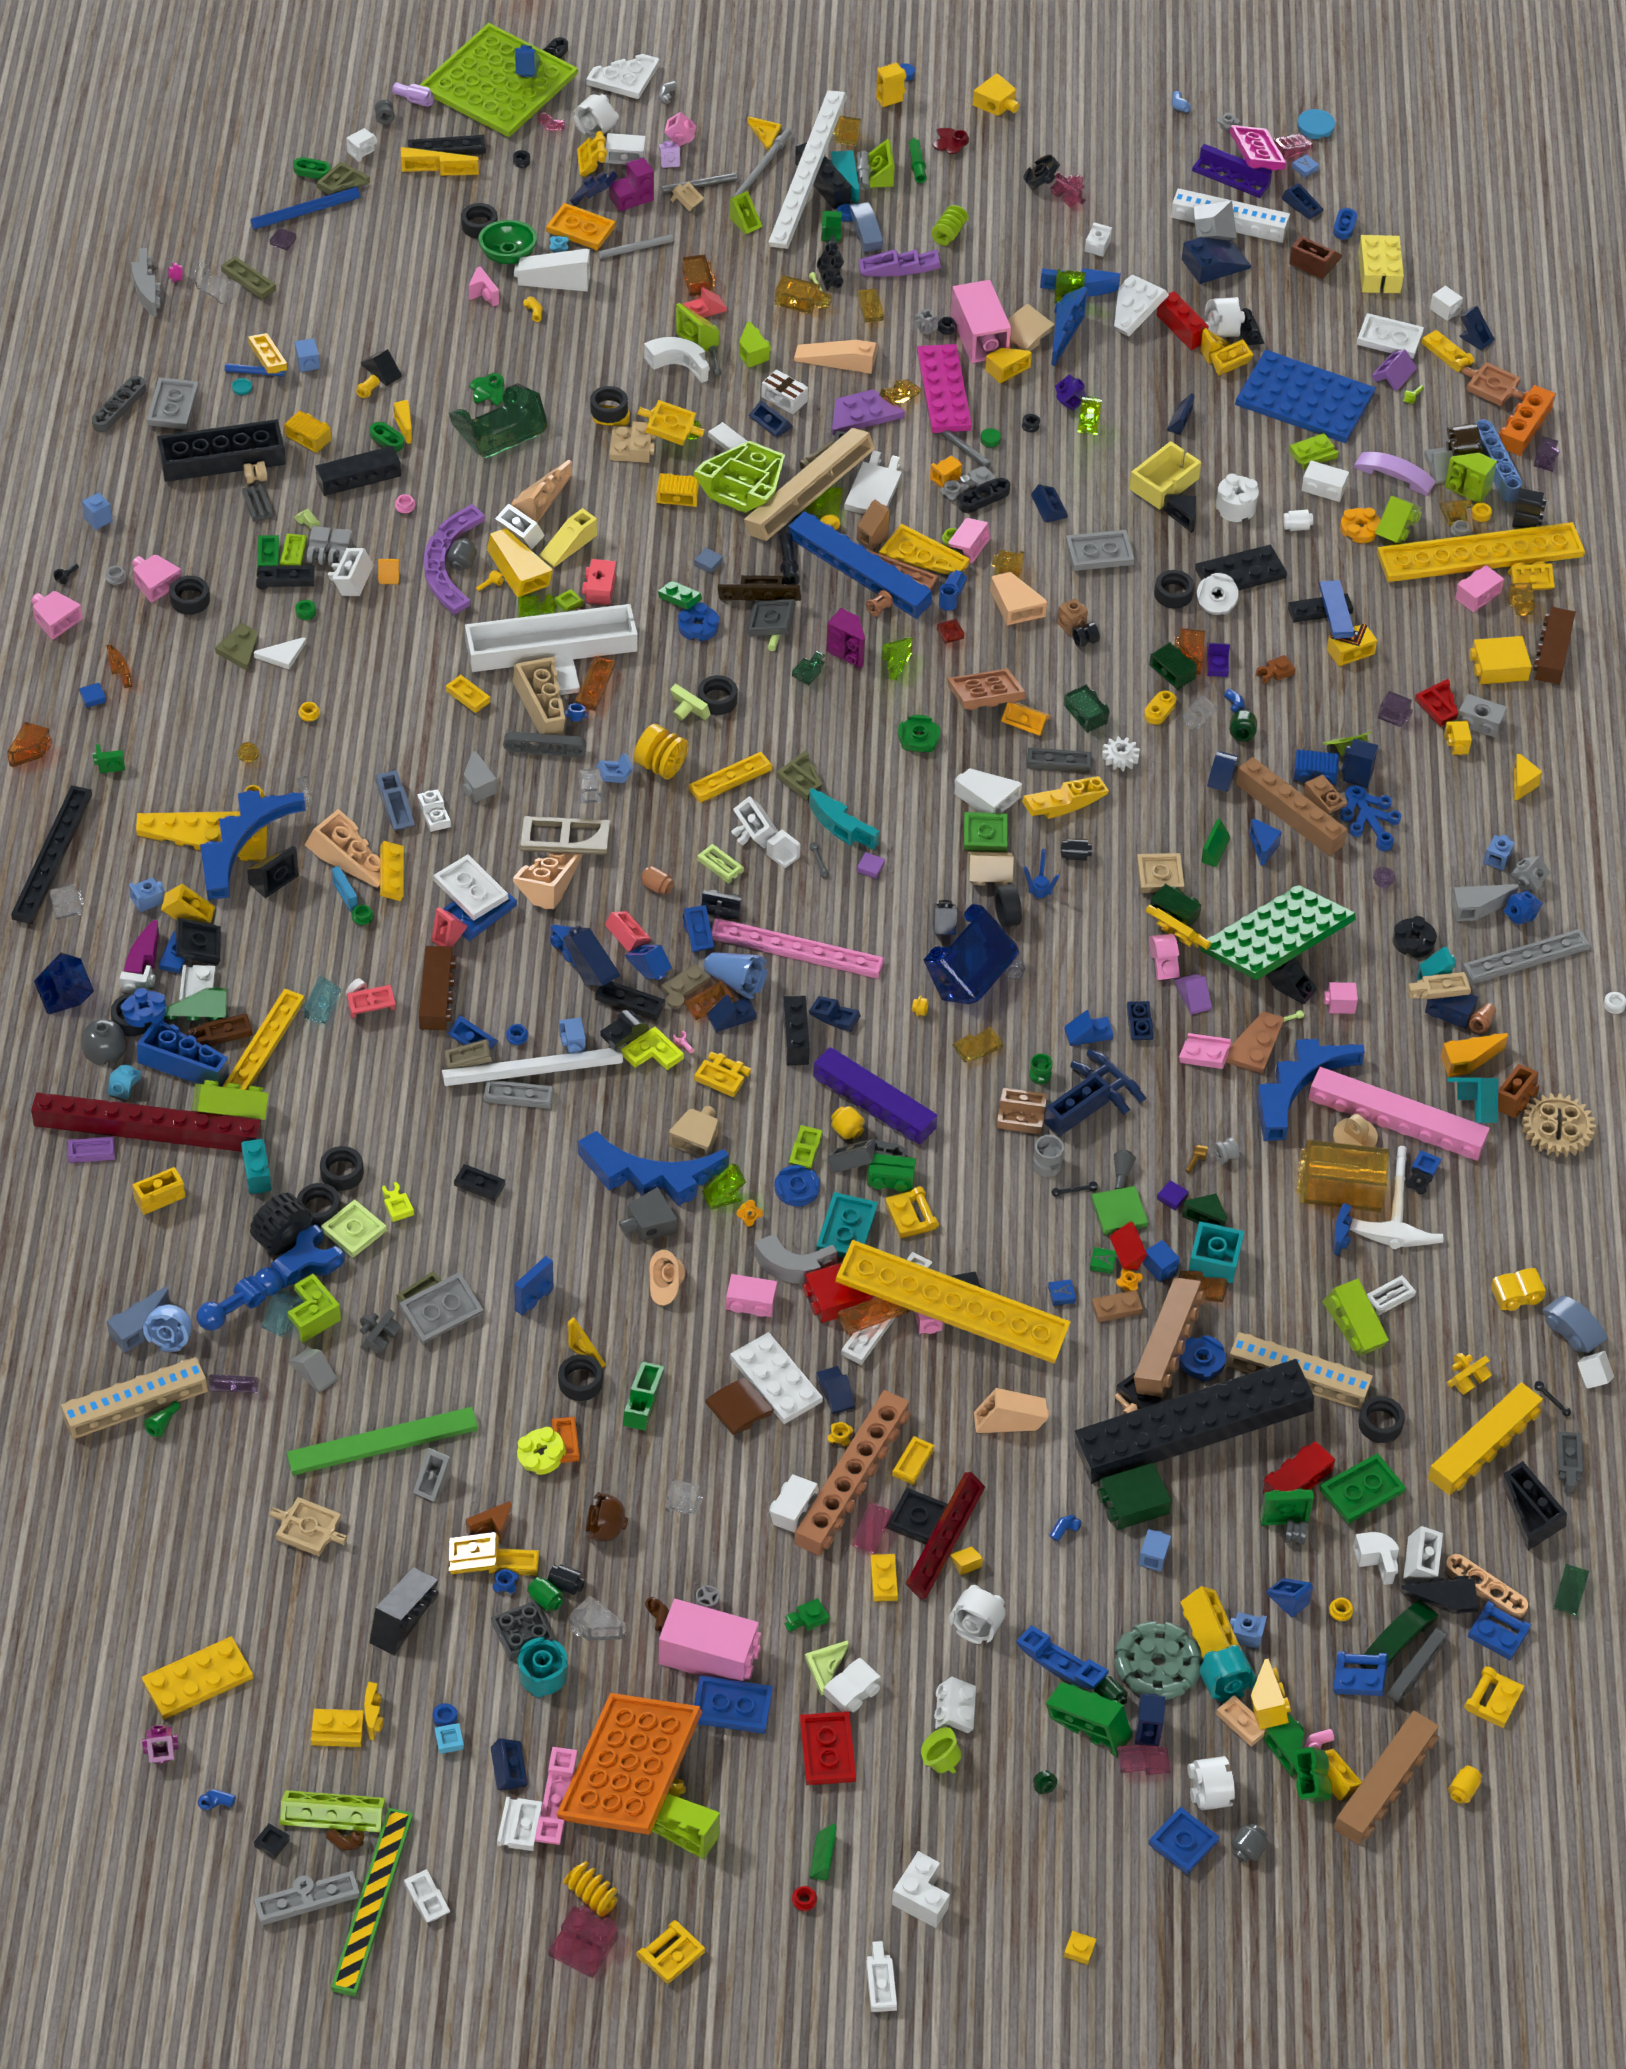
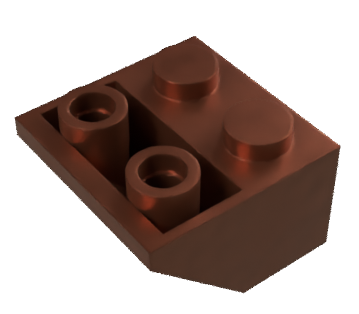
M1301 236L1291 248L1289 264L1324 279L1342 258V254Z

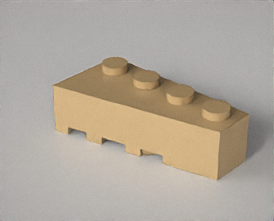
M555 657L515 664L513 684L539 734L563 735L565 715L560 697V686L557 680V669H555Z

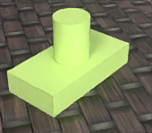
M676 683L670 689L673 700L680 704L673 712L674 716L680 721H683L690 712H693L705 721L711 715L708 704Z

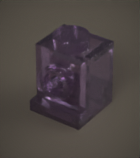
M1543 436L1536 453L1534 467L1553 472L1555 462L1560 453V450L1557 449L1558 440Z

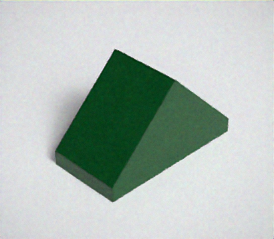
M1217 1193L1189 1199L1184 1203L1183 1218L1197 1224L1200 1221L1226 1227L1228 1218Z

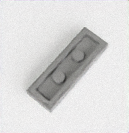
M490 1080L486 1081L483 1098L484 1102L551 1109L554 1086Z

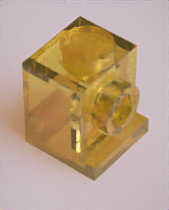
M1000 550L999 555L994 554L992 566L995 567L994 575L1011 572L1019 578L1024 563V552L1020 551V554Z
M1531 583L1510 584L1508 601H1510L1511 607H1514L1516 616L1532 615L1535 597Z

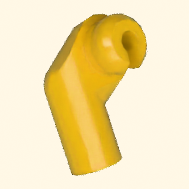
M529 296L527 299H524V307L526 306V309L533 310L532 320L540 322L543 312L542 305L535 297Z

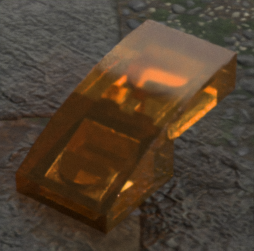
M111 644L106 645L112 675L120 673L123 687H132L131 673L124 657Z
M1180 1271L1178 1278L1201 1281L1202 1291H1205L1206 1301H1224L1228 1288L1227 1279L1206 1278L1203 1272Z

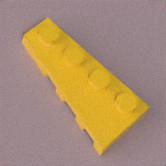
M902 523L879 551V554L905 564L947 575L955 570L964 572L970 564V558Z

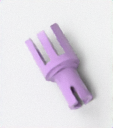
M397 82L393 85V94L406 97L410 103L426 107L434 104V96L427 87L417 84L406 86Z

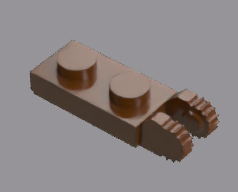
M245 1013L190 1028L187 1031V1036L192 1035L197 1038V1042L201 1045L211 1046L252 1036L253 1030L248 1015Z

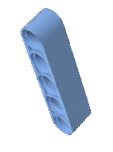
M1485 419L1478 420L1476 424L1480 432L1481 440H1479V444L1482 446L1483 455L1497 461L1493 482L1504 501L1516 502L1522 486V480L1493 424Z

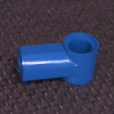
M955 570L950 572L945 584L941 585L939 592V607L941 609L951 611L957 607L958 598L967 582V576L962 571Z

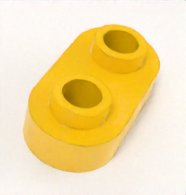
M1160 691L1145 708V721L1152 725L1161 724L1176 706L1175 694L1170 691Z

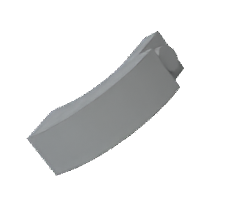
M775 1234L754 1242V1256L760 1266L771 1276L785 1282L804 1284L805 1274L837 1264V1250L833 1245L811 1254L798 1255L786 1250Z

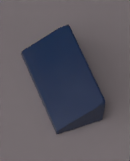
M1191 393L1179 403L1167 431L1176 434L1182 433L1193 410L1194 394Z
M762 400L748 415L776 438L793 427L788 420Z
M1038 484L1031 493V497L1043 521L1051 522L1067 518V512L1055 488Z
M499 1738L491 1746L497 1790L526 1787L528 1783L521 1741Z

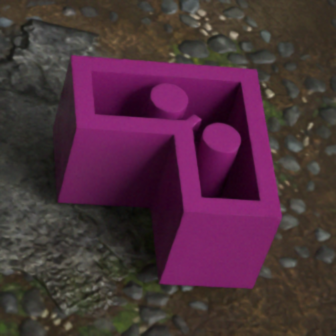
M644 157L627 162L626 178L614 181L609 187V198L619 212L654 200V171Z

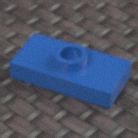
M173 931L160 960L159 969L181 974L187 959L175 957L176 932Z

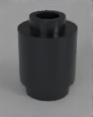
M1067 838V841H1061V858L1087 861V857L1092 856V844H1088V839Z
M554 1564L547 1579L559 1590L575 1595L577 1591L581 1592L585 1584L583 1572L562 1564L559 1566Z

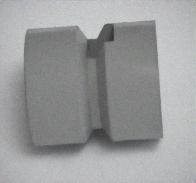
M1044 1135L1037 1139L1033 1156V1169L1037 1174L1043 1177H1052L1060 1172L1064 1153V1144L1061 1139L1054 1135Z

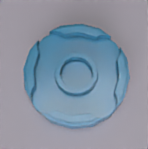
M1311 109L1299 115L1297 128L1300 129L1302 135L1310 139L1317 140L1324 136L1327 138L1334 132L1335 120L1330 113L1324 110Z

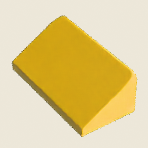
M1243 339L1210 354L1218 376L1249 363L1254 355Z
M1334 1749L1326 1750L1325 1752L1329 1760L1327 1776L1331 1782L1332 1793L1341 1801L1355 1793L1362 1781Z

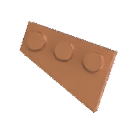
M1263 1011L1229 1048L1226 1063L1264 1074L1284 1023V1017Z

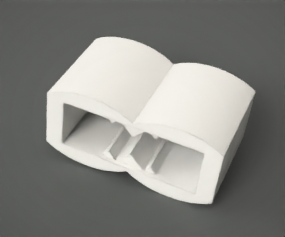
M858 1658L825 1686L824 1696L841 1712H855L862 1705V1700L867 1697H873L878 1693L881 1676L864 1660Z

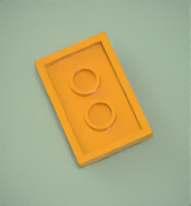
M563 203L547 224L546 232L556 236H565L572 242L598 251L615 229L616 221Z

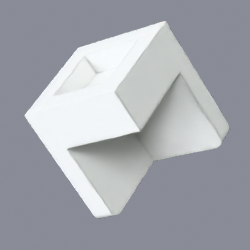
M780 830L767 840L766 855L781 867L787 868L800 858V843L784 830Z
M1605 1351L1584 1356L1578 1362L1586 1388L1607 1384L1614 1378Z

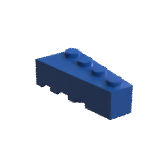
M164 1019L156 1024H151L137 1043V1060L139 1064L196 1084H204L205 1080L217 1081L218 1086L222 1087L229 1077L228 1057L206 1044L201 1045L197 1042V1038L192 1035L186 1036L179 1031L177 1026L173 1024L170 1026L165 1023Z

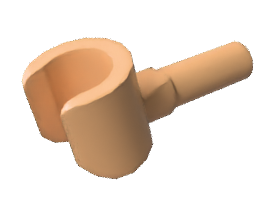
M1119 1393L1115 1394L1114 1397L1124 1408L1122 1415L1137 1410L1136 1404H1129Z

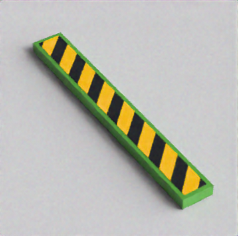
M388 1808L331 1986L333 1992L357 1997L412 1823L413 1813Z

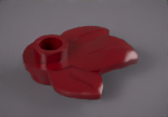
M939 128L936 129V132L940 139L932 143V146L940 151L946 150L948 154H955L969 143V136L964 130Z

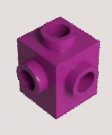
M157 1725L151 1727V1730H146V1739H142L143 1754H148L149 1763H166L174 1760V1750L179 1749L177 1734L172 1735L171 1727L166 1728L165 1725ZM165 1741L163 1744H157V1743H156V1742Z

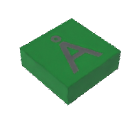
M1094 1247L1090 1270L1112 1274L1116 1252Z

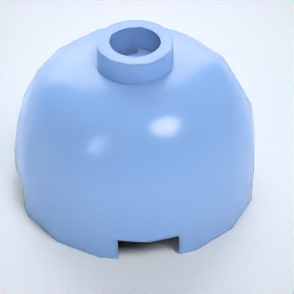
M167 1304L157 1307L149 1314L143 1326V1332L149 1343L152 1341L154 1344L161 1346L159 1350L176 1352L180 1351L187 1344L192 1332V1323L189 1315L182 1308Z

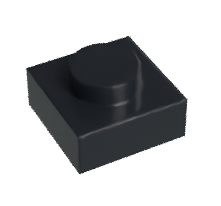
M268 1823L254 1841V1846L276 1859L290 1841V1835Z

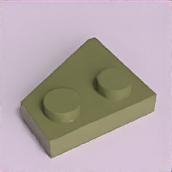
M340 161L317 182V189L331 195L369 184L370 176Z
M241 622L215 647V653L248 671L251 657L254 654V646L257 644L258 631Z
M806 750L777 771L776 777L806 801L809 800V790L811 788L817 791L822 790L821 780L816 775V769L811 764L809 753Z

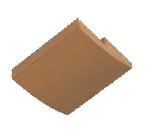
M1003 1088L996 1128L1041 1135L1047 1094Z

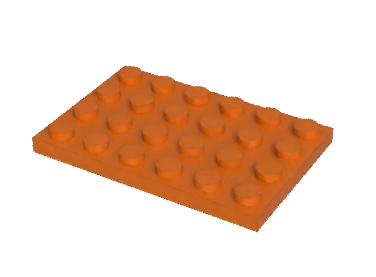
M610 1693L556 1814L558 1819L650 1835L701 1717L702 1710L700 1706Z

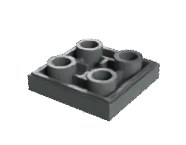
M535 1601L491 1617L492 1626L509 1661L518 1658L522 1646L532 1639L540 1637L549 1641L555 1640Z

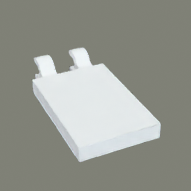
M873 450L870 462L862 463L844 504V509L865 514L871 502L875 499L888 508L902 476V472L898 471L900 457L892 456L889 467L879 466L881 452Z

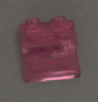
M573 1906L562 1923L561 1931L550 1947L548 1956L594 1978L618 1939L616 1923L608 1917H603L602 1920L595 1917L594 1912L586 1906H581L580 1908Z

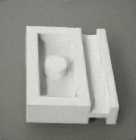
M183 965L179 1000L206 987L214 988L215 966L193 965V967H186V965Z
M506 1797L497 1846L506 1845L509 1848L534 1851L542 1802L520 1798L514 1800Z

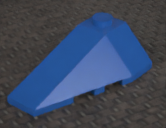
M1082 287L1064 295L1061 302L1058 301L1055 306L1054 313L1057 314L1051 363L1053 366L1057 364L1085 317L1087 287Z

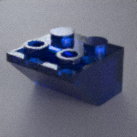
M62 952L34 980L47 1014L80 1006L94 992L81 958Z

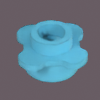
M550 237L551 245L549 249L553 253L568 250L567 243L569 239L567 237Z

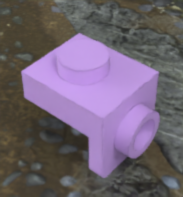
M664 141L663 144H659L662 168L680 167V147L678 143Z

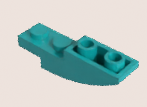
M813 788L809 790V806L812 812L834 836L850 846L855 841L873 850L878 846L879 830L861 822L854 816L848 815V806L842 802L836 801L825 793Z

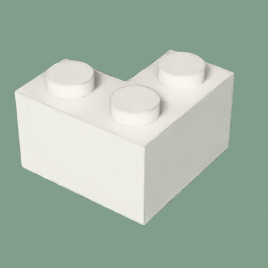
M918 1851L893 1890L892 1905L936 1928L948 1910L950 1894L933 1886L939 1877L940 1862Z

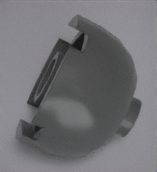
M98 1019L93 1021L85 1028L82 1034V1050L85 1057L93 1063L106 1064L105 1061H118L127 1049L126 1036L123 1029L112 1020Z

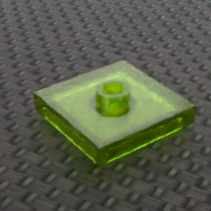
M828 488L801 511L797 518L804 511L810 515H815L819 520L825 515H834L839 518L843 488Z

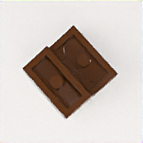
M746 1377L723 1387L705 1401L707 1406L733 1435L750 1429L753 1422L771 1416L774 1410Z

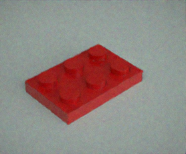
M849 1711L800 1714L799 1720L806 1785L856 1782Z

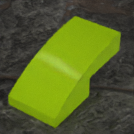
M800 1125L789 1164L801 1165L811 1169L820 1145L823 1130Z

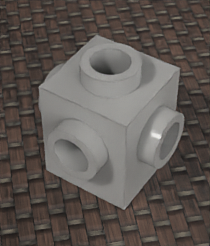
M1535 856L1524 858L1518 862L1516 869L1511 873L1521 891H1534L1543 885L1542 882L1550 874V871L1542 858Z

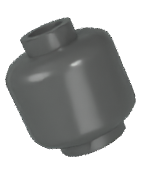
M462 538L452 543L447 559L456 570L469 569L476 558L477 549L472 541Z
M1252 1823L1249 1826H1241L1231 1841V1846L1235 1850L1233 1855L1244 1863L1247 1860L1257 1861L1269 1844L1266 1838L1267 1833Z

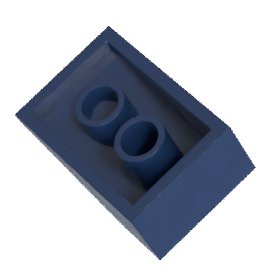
M1199 237L1183 243L1181 260L1199 284L1251 268V264L1233 241Z

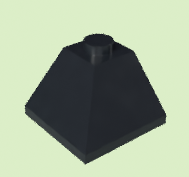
M291 846L253 864L247 870L248 884L266 899L297 878L299 871L296 847Z

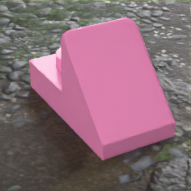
M481 266L476 268L469 284V299L472 300L483 296L484 300L488 301L492 307L499 305V289Z

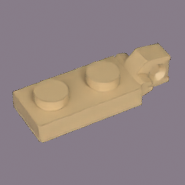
M1464 972L1424 976L1417 983H1409L1407 988L1409 999L1470 995L1471 992Z

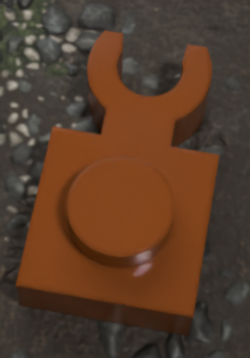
M1285 655L1267 661L1266 666L1258 667L1256 676L1264 675L1261 682L1265 684L1273 677L1279 681L1294 675L1296 668Z

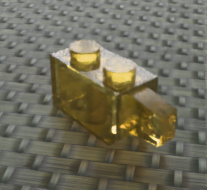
M782 275L775 289V305L805 313L813 312L815 307L829 308L832 302V295L820 291V284Z

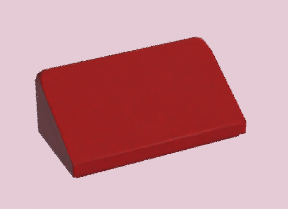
M1130 1221L1110 1236V1240L1122 1268L1138 1270L1147 1253L1134 1223Z

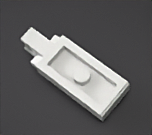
M883 1941L872 1942V1956H868L866 1960L871 2012L897 2011L892 1958H890V1955H884Z

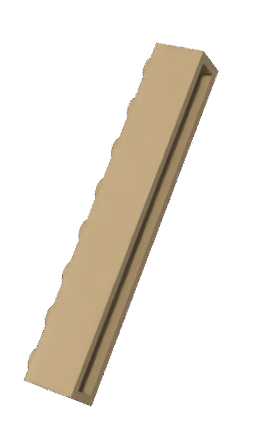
M851 428L781 487L765 504L759 506L744 519L749 535L765 541L770 539L875 449L870 433Z

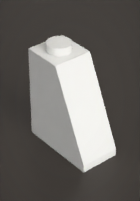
M970 768L963 774H959L954 782V794L980 813H1003L1021 798L1022 783Z

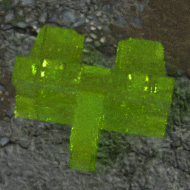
M1082 397L1077 432L1098 434L1102 400L1098 397Z

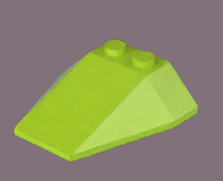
M747 441L704 461L694 471V476L709 499L746 513L765 504L775 494L785 454L752 441Z

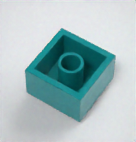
M1199 1221L1188 1274L1233 1283L1242 1248L1244 1231Z

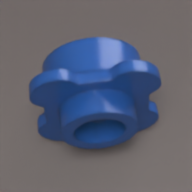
M578 703L570 704L568 710L564 711V715L574 722H579L582 718L589 717V713L585 712V706Z
M508 1569L495 1572L494 1577L496 1581L492 1586L495 1592L507 1591L509 1594L516 1592L515 1582L518 1580L516 1572Z

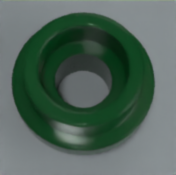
M1047 1770L1039 1772L1033 1779L1035 1791L1038 1794L1052 1792L1057 1785V1777Z

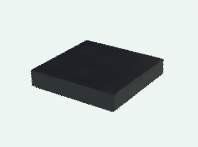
M178 918L176 921L175 957L218 965L220 962L221 926Z
M906 1487L887 1524V1529L927 1544L948 1504Z

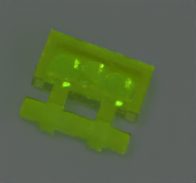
M550 594L545 596L544 602H539V596H521L518 598L519 618L537 616L539 612L553 614L556 609V602L553 595Z

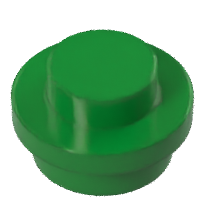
M364 904L356 906L351 914L353 922L358 925H367L374 918L373 911Z

